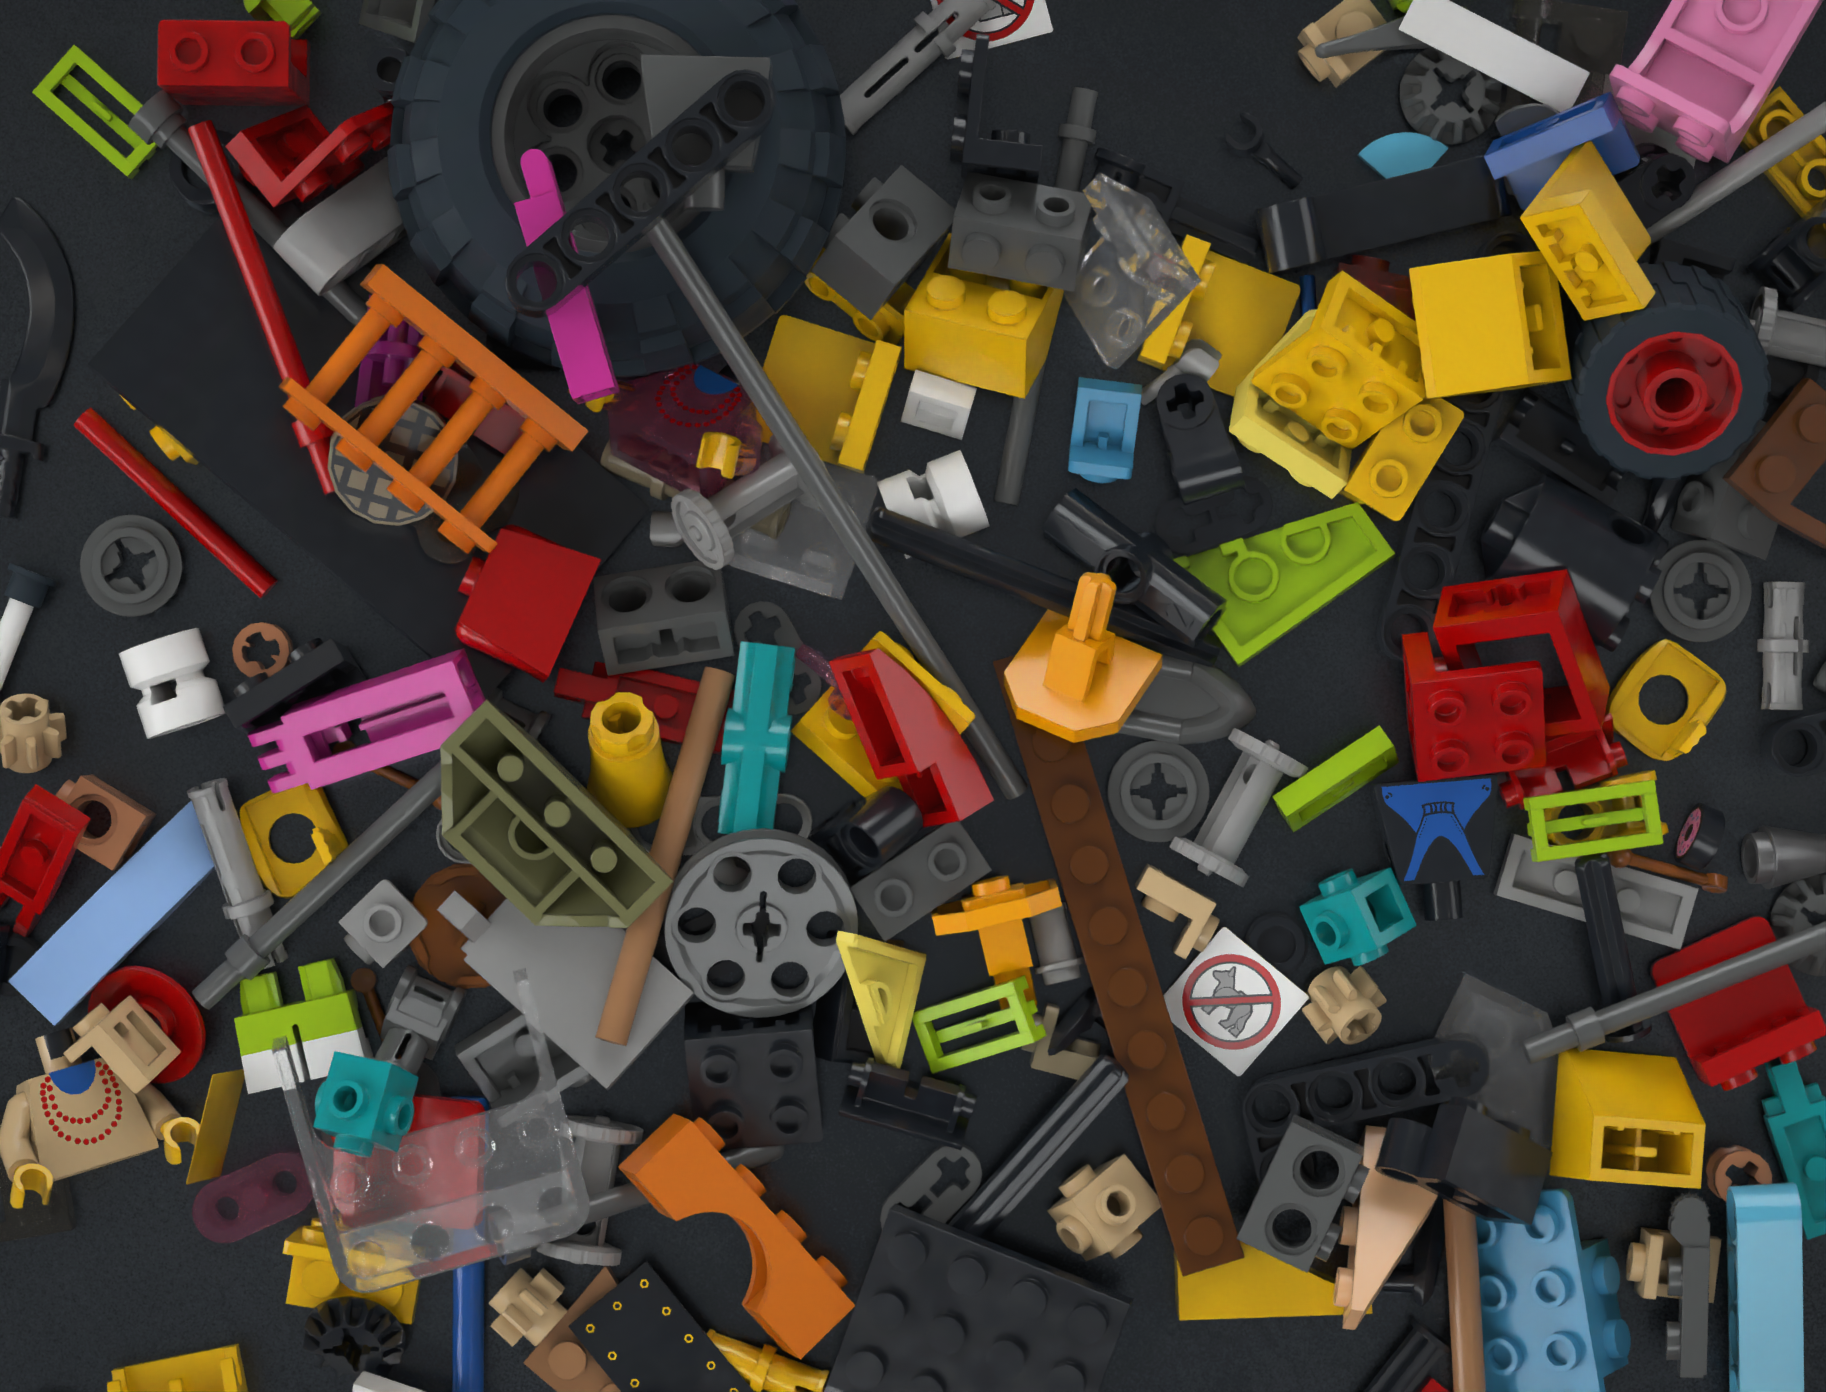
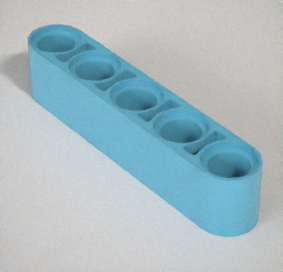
M1794 1182L1729 1186L1726 1196L1729 1392H1804L1802 1210L1798 1188Z

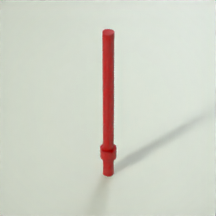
M212 120L195 124L188 128L189 135L282 382L286 377H289L303 388H306L310 383L308 374ZM297 419L296 422L292 423V427L300 448H308L324 494L327 495L335 492L328 471L330 439L334 432L322 422L313 431Z

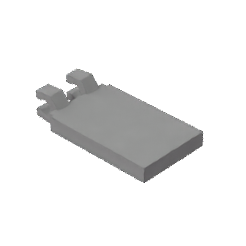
M455 890L437 909L444 918L469 939L461 948L467 954L464 961L607 1091L694 996V993L657 959L652 957L627 1045L621 1046L597 1039L595 1035L626 934L622 928L535 926L507 898L486 919Z

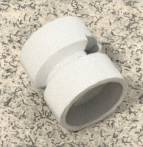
M961 450L928 462L925 474L918 476L911 470H907L877 482L888 510L961 538L990 527ZM904 554L906 559L911 557L909 555Z
M199 628L174 633L119 653L130 688L141 690L143 698L136 707L147 739L179 731L226 714L223 709L225 705L216 679L205 677L203 673L210 660ZM176 681V693L171 689L169 683Z

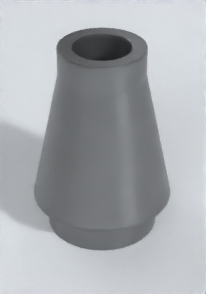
M1761 826L1757 832L1745 834L1741 847V860L1747 881L1750 884L1761 883L1765 889H1771L1826 872V834L1770 826Z

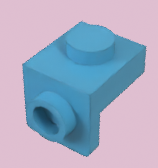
M1079 377L1069 447V472L1080 474L1084 479L1096 483H1111L1117 479L1129 480L1132 478L1142 385Z

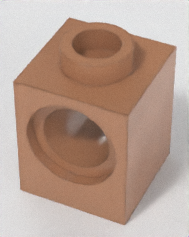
M93 774L80 776L76 783L68 779L56 794V797L82 813L92 801L101 802L109 809L111 826L107 833L102 837H97L85 830L77 849L112 871L120 869L130 859L157 815Z

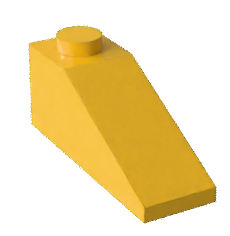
M1240 1241L1245 1258L1187 1276H1182L1174 1251L1175 1301L1179 1321L1344 1315V1307L1334 1306L1333 1304L1335 1278L1311 1267L1308 1273L1242 1241ZM1372 1305L1366 1314H1372Z

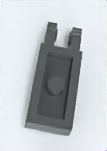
M1688 1191L1687 1193L1680 1192L1679 1196H1674L1675 1199L1672 1202L1670 1201L1672 1206L1669 1208L1671 1215L1668 1216V1229L1680 1243V1257H1668L1667 1295L1679 1296L1678 1321L1666 1322L1665 1356L1666 1360H1677V1371L1680 1377L1703 1378V1375H1707L1710 1221H1708V1217L1711 1215L1708 1213L1709 1207L1706 1206L1707 1204L1703 1197L1697 1196L1696 1192L1692 1194Z

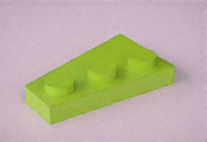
M1356 502L1285 524L1284 527L1246 539L1239 538L1220 544V547L1191 556H1181L1173 560L1227 600L1225 605L1227 609L1212 631L1219 638L1237 666L1241 667L1393 559L1395 552L1360 504Z

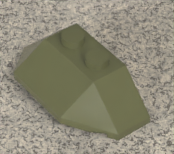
M488 699L441 744L442 836L535 926L628 928L673 883L671 877L613 814L534 737Z

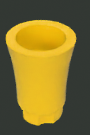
M617 692L610 699L597 702L591 711L588 729L590 774L587 790L626 828H635L648 825L660 818L673 775L665 760L661 746L659 726L653 712L644 706L641 696L630 692Z

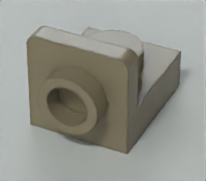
M1045 1002L1042 1015L1034 1013L1032 1017L1035 1025L1043 1024L1047 1036L1036 1042L1021 1046V1050L1032 1052L1029 1062L1031 1068L1078 1080L1093 1062L1101 1056L1099 1052L1102 1044L1077 1037L1067 1048L1055 1055L1049 1056L1048 1048L1056 1025L1059 1006Z

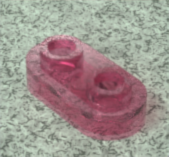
M279 1151L208 1183L198 1192L192 1208L194 1223L203 1236L217 1243L235 1242L301 1212L311 1203L318 1187L315 1168L306 1157L297 1152ZM287 1171L295 1176L297 1187L293 1193L286 1194L278 1190L275 1178L279 1172ZM229 1197L237 1202L239 1213L235 1219L228 1220L219 1214L217 1206L221 1198Z

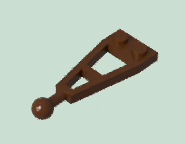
M1811 378L1802 379L1722 478L1769 519L1825 550L1826 524L1790 504L1826 460V391Z

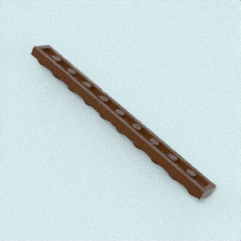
M1015 655L993 661L1114 1057L1129 1074V1079L1124 1089L1182 1276L1245 1258L1240 1241L1237 1240L1238 1234L1085 742H1070L1017 719L1004 687V671Z

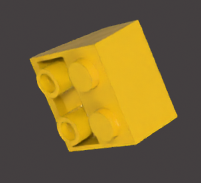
M949 233L904 309V369L911 371L919 370L955 382L1025 399L1047 359L1064 290L948 268L952 234Z
M1541 251L1509 253L1409 269L1412 303L1415 310L1421 353V368L1424 375L1427 399L1514 390L1572 379L1558 278Z
M1577 1048L1559 1053L1551 1146L1553 1153L1550 1160L1549 1175L1590 1181L1701 1189L1706 1124L1676 1057L1589 1049L1580 1052Z

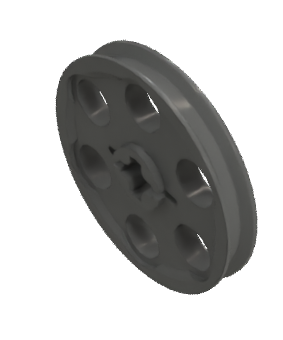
M767 828L748 829L727 834L710 842L688 859L677 873L664 916L666 948L675 972L699 999L718 1010L733 1015L753 1018L773 1017L791 1013L808 1006L826 994L846 970L836 942L837 935L828 939L815 938L806 929L808 921L819 912H833L840 916L843 921L840 931L858 935L857 909L846 875L833 857L823 848L800 835L787 831ZM732 856L745 860L750 866V873L741 883L727 885L718 881L713 874L717 863L724 858ZM791 859H803L813 865L815 872L807 884L791 887L785 885L778 877L781 866ZM764 891L766 913L769 915L770 923L773 924L766 926L765 934H762L761 954L756 955V935L753 934L752 926L749 923L754 922L756 913L760 912V893ZM697 907L706 909L715 918L714 924L708 932L694 936L681 930L678 921L685 911ZM731 960L738 963L744 973L741 980L735 985L718 987L709 981L707 977L709 969L719 961ZM786 962H796L807 970V977L797 988L782 989L771 980L775 968Z

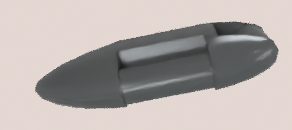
M1160 653L1163 655L1162 668L1118 733L1178 745L1207 743L1228 737L1233 728L1240 730L1246 727L1254 719L1256 708L1242 686L1220 668L1214 665L1213 667H1208Z

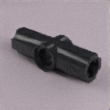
M1076 488L1064 496L1062 501L1051 511L1042 527L1044 529L1043 537L1090 572L1096 574L1105 573L1111 577V581L1117 587L1114 598L1115 603H1133L1192 648L1203 642L1227 609L1225 607L1227 603L1225 598L1173 560V554L1169 545L1160 536L1152 532H1134ZM1128 559L1137 565L1140 577L1131 570Z

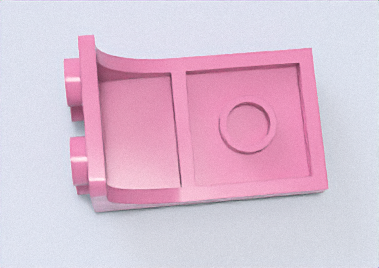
M1672 0L1634 62L1628 68L1616 64L1609 75L1614 99L1617 105L1622 108L1620 112L1623 119L1636 128L1648 133H1652L1657 126L1678 137L1675 145L1686 154L1700 161L1708 163L1712 156L1728 164L1823 0Z

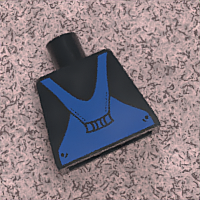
M1490 773L1418 782V779L1369 783L1370 796L1389 868L1391 867L1399 885L1422 884L1425 921L1463 918L1460 881L1489 878L1498 788L1497 774Z

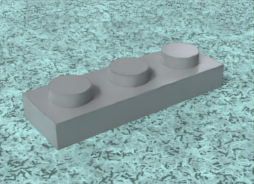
M1511 833L1493 894L1586 922L1575 871V861L1580 856L1532 862L1530 849H1533L1532 839ZM1611 866L1624 933L1681 950L1699 888L1628 867L1615 868Z

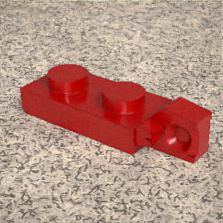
M595 661L592 675L559 668L553 693L556 698L583 704L584 708L581 718L590 720L591 711L597 702L608 700L617 692H630L641 696L644 706L653 712L657 720L660 740L682 745L700 682L650 669L608 676L605 663ZM731 690L714 747V754L720 755L727 710L732 708L735 690Z

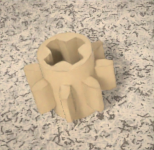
M34 694L13 695L1 703L0 753L4 768H9L19 773H34L46 768L51 763L52 758H60L62 756L61 741L67 739L64 713L50 714L49 700Z
M1335 966L1321 972L1311 982L1307 995L1312 1003L1302 1008V1012L1326 1044L1329 1045L1339 1037L1344 1044L1353 1045L1366 1040L1377 1030L1382 1019V1015L1377 1008L1386 1003L1387 999L1362 966L1355 969L1352 974L1345 967Z
M520 1268L489 1301L488 1304L500 1314L490 1327L512 1347L522 1336L534 1346H537L567 1313V1310L556 1300L563 1293L565 1287L544 1268L534 1278L530 1277Z

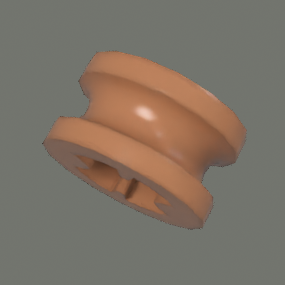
M266 622L250 624L243 628L236 636L232 648L235 664L248 677H253L263 672H267L268 676L271 677L291 664L288 656L294 651L292 640L287 632L278 625ZM258 633L262 634L265 641H277L279 644V655H271V658L276 663L268 669H265L261 661H249L247 657V647H255V644L250 640Z

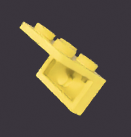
M1317 309L1307 311L1236 387L1229 432L1235 435L1248 450L1262 453L1287 469L1290 475L1300 484L1314 487L1333 499L1348 483L1352 449H1347L1338 442L1329 439L1322 431L1287 407L1275 402L1271 396L1251 382L1257 368L1310 329Z

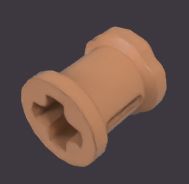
M1740 1145L1717 1148L1708 1157L1704 1167L1708 1188L1725 1202L1727 1189L1732 1185V1180L1725 1174L1732 1164L1739 1168L1744 1167L1743 1171L1751 1177L1747 1185L1772 1184V1173L1768 1163L1760 1155Z

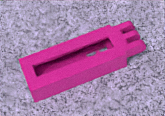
M530 149L521 157V168L530 198L514 203L527 247L567 213L553 166L547 156L538 149ZM571 231L568 239L569 244L579 254L573 232ZM533 267L542 300L544 301L555 291L557 281L554 275L547 269ZM587 285L558 311L548 316L572 400L577 404L620 392L591 292Z
M463 648L293 704L280 717L281 720L256 728L247 735L252 747L264 745L272 741H276L278 748L269 750L257 757L262 770L286 764L288 771L278 773L267 780L272 793H278L306 783L313 790L440 749L441 744L485 701V697ZM361 718L362 722L358 725L360 731L366 730L371 742L332 754L328 744L338 740L340 743L347 741L353 735L348 721Z

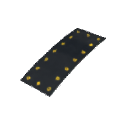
M647 1261L568 1326L621 1392H754Z

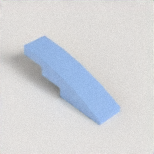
M192 801L132 856L8 981L54 1026L60 1024L106 975L114 971L153 930L158 929L215 870Z

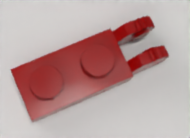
M37 784L22 800L0 848V910L4 907L9 897L23 905L13 928V932L23 937L30 935L42 918L45 909L52 902L91 820L90 817Z

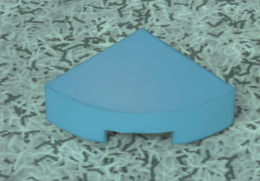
M1401 132L1386 135L1373 141L1357 156L1380 177L1387 179L1432 168L1448 150V147L1427 135Z

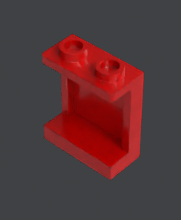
M161 20L158 24L157 85L183 105L310 106L311 43L307 39H291V27L285 21Z

